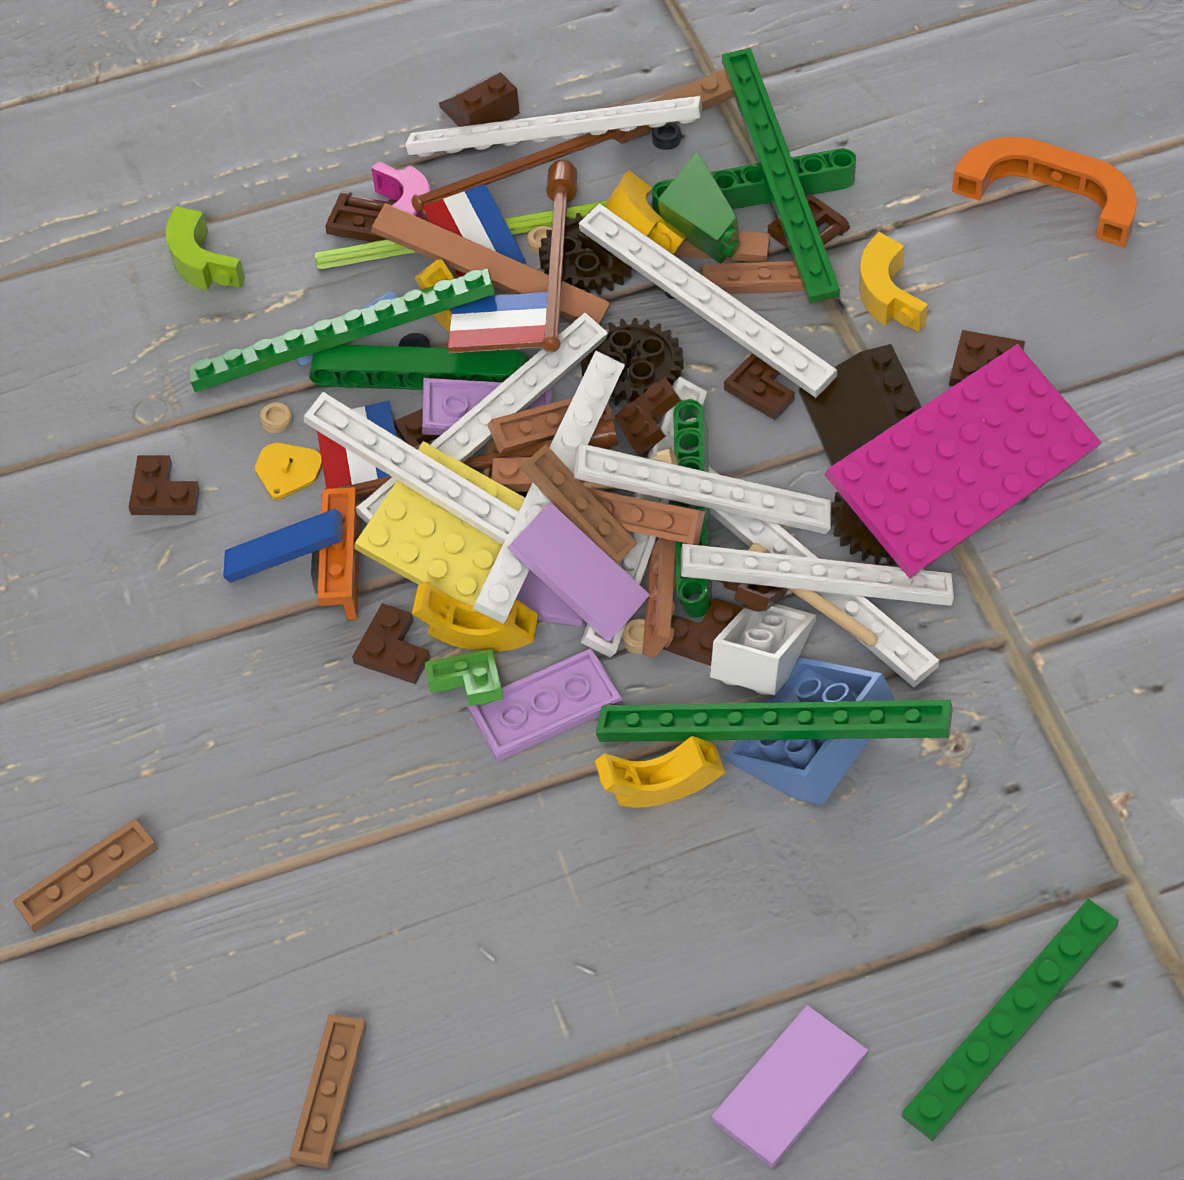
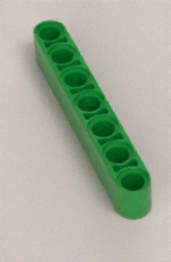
M839 148L791 157L805 196L810 193L814 195L846 189L855 182L856 155L849 149ZM758 163L710 172L732 209L772 202ZM674 179L657 182L652 187V208L659 216L661 214L658 199Z
M338 345L313 354L309 378L314 384L323 387L423 390L424 378L504 382L529 361V358L525 353L517 350L449 353L448 348Z
M694 399L682 400L677 403L673 412L674 453L678 465L709 472L708 426L702 405ZM690 418H696L693 421L685 422ZM696 446V448L693 450H686L689 447ZM675 501V506L687 508L692 505ZM697 506L693 509L705 511L699 545L711 547L710 508ZM676 541V591L679 601L686 615L693 618L703 617L712 603V580L681 576L682 544L688 543ZM693 594H701L700 597L695 600H688V598Z

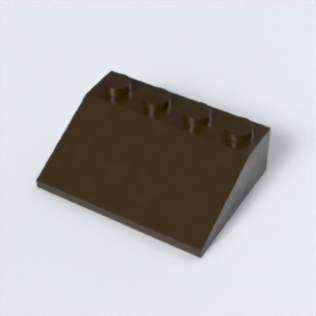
M892 344L861 351L835 366L837 377L816 398L803 388H799V394L831 466L921 408L920 402Z

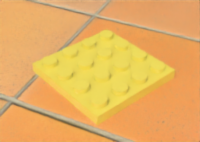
M424 441L422 442L418 451L519 512L525 497ZM397 480L355 542L354 549L418 585L428 581L455 600L474 606L503 545Z

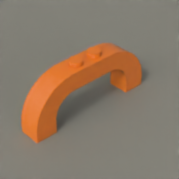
M1002 137L985 141L969 150L961 158L954 170L952 192L978 201L982 199L991 183L1007 176L1025 177L1085 196L1097 203L1102 210L1098 221L1096 239L1125 248L1130 238L1137 207L1134 188L1123 173L1099 159L1030 138Z

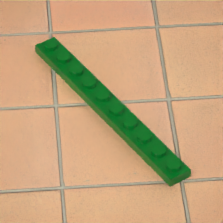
M747 48L722 54L724 70L808 302L811 304L839 297V285L752 50Z
M488 268L480 271L473 270L462 277L453 280H442L434 286L422 290H412L404 296L392 300H381L373 306L361 310H351L345 315L331 320L323 319L312 326L300 330L293 329L273 339H262L254 345L242 349H232L224 355L212 359H201L195 364L190 365V383L194 392L494 295L495 291Z
M951 700L603 705L596 729V736L599 742L686 741L691 736L706 741L949 738L953 707Z

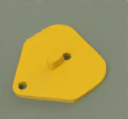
M272 443L264 447L255 464L257 476L269 495L275 500L282 499L314 484L322 468L321 454L318 451L284 443Z

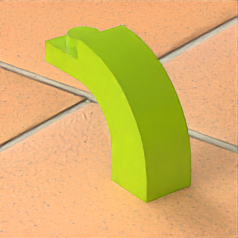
M175 206L166 225V240L173 265L178 274L191 285L206 291L209 290L212 282L223 286L228 285L241 288L245 281L241 260L208 252L201 248L209 233L204 213L198 210Z

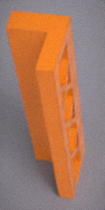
M356 488L322 489L321 514L335 508L342 514L341 542L319 551V606L344 605L347 620H357L359 551L355 550L354 546L360 536L361 517L356 514V508L359 506Z

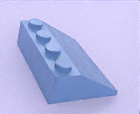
M800 657L787 682L775 696L771 695L766 703L896 701L882 673ZM870 739L737 740L725 756V759L730 764L794 799L822 806Z

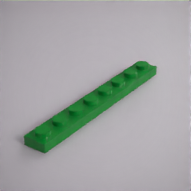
M1087 899L902 1111V1118L933 1142L1117 928L1119 920L1090 899Z

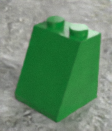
M695 152L659 197L660 214L663 219L687 236L686 241L722 264L727 257L731 258L740 246L737 217L703 159Z

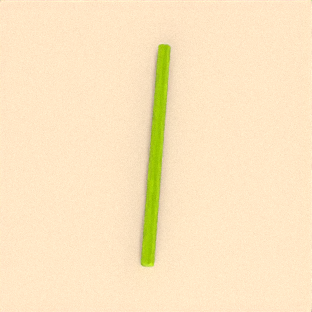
M607 200L567 207L566 216L573 221L576 220V213H580L582 218H585L599 203L606 208ZM554 209L503 219L512 235L529 233L538 226H549L552 228ZM385 239L318 251L315 253L317 268L322 270L417 252Z

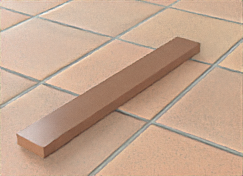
M387 203L384 204L372 225V233L433 260L442 259L447 266L466 274L473 270L480 271L488 268L493 286L507 293L548 292L549 275ZM562 281L560 316L574 322L582 314L586 313L596 323L601 325L610 307V302Z

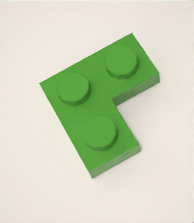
M493 649L425 662L430 693L450 691L454 688L465 686L469 706L486 705L494 701L503 700Z

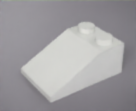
M774 604L767 611L763 610L761 612L752 611L744 607L713 641L710 677L721 680L727 685H739L753 689L759 694L775 696L789 679L816 622L817 615L779 604Z

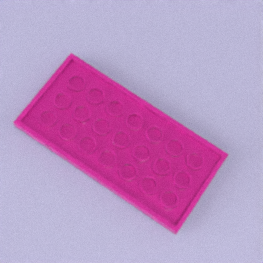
M1017 344L830 467L824 475L910 579L1097 449L1101 441Z

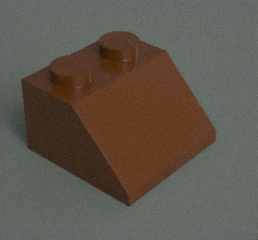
M501 72L486 77L439 102V107L459 127L507 121L520 114L517 88Z

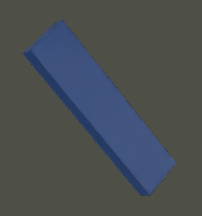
M335 508L225 550L223 577L231 583L341 542L342 514Z

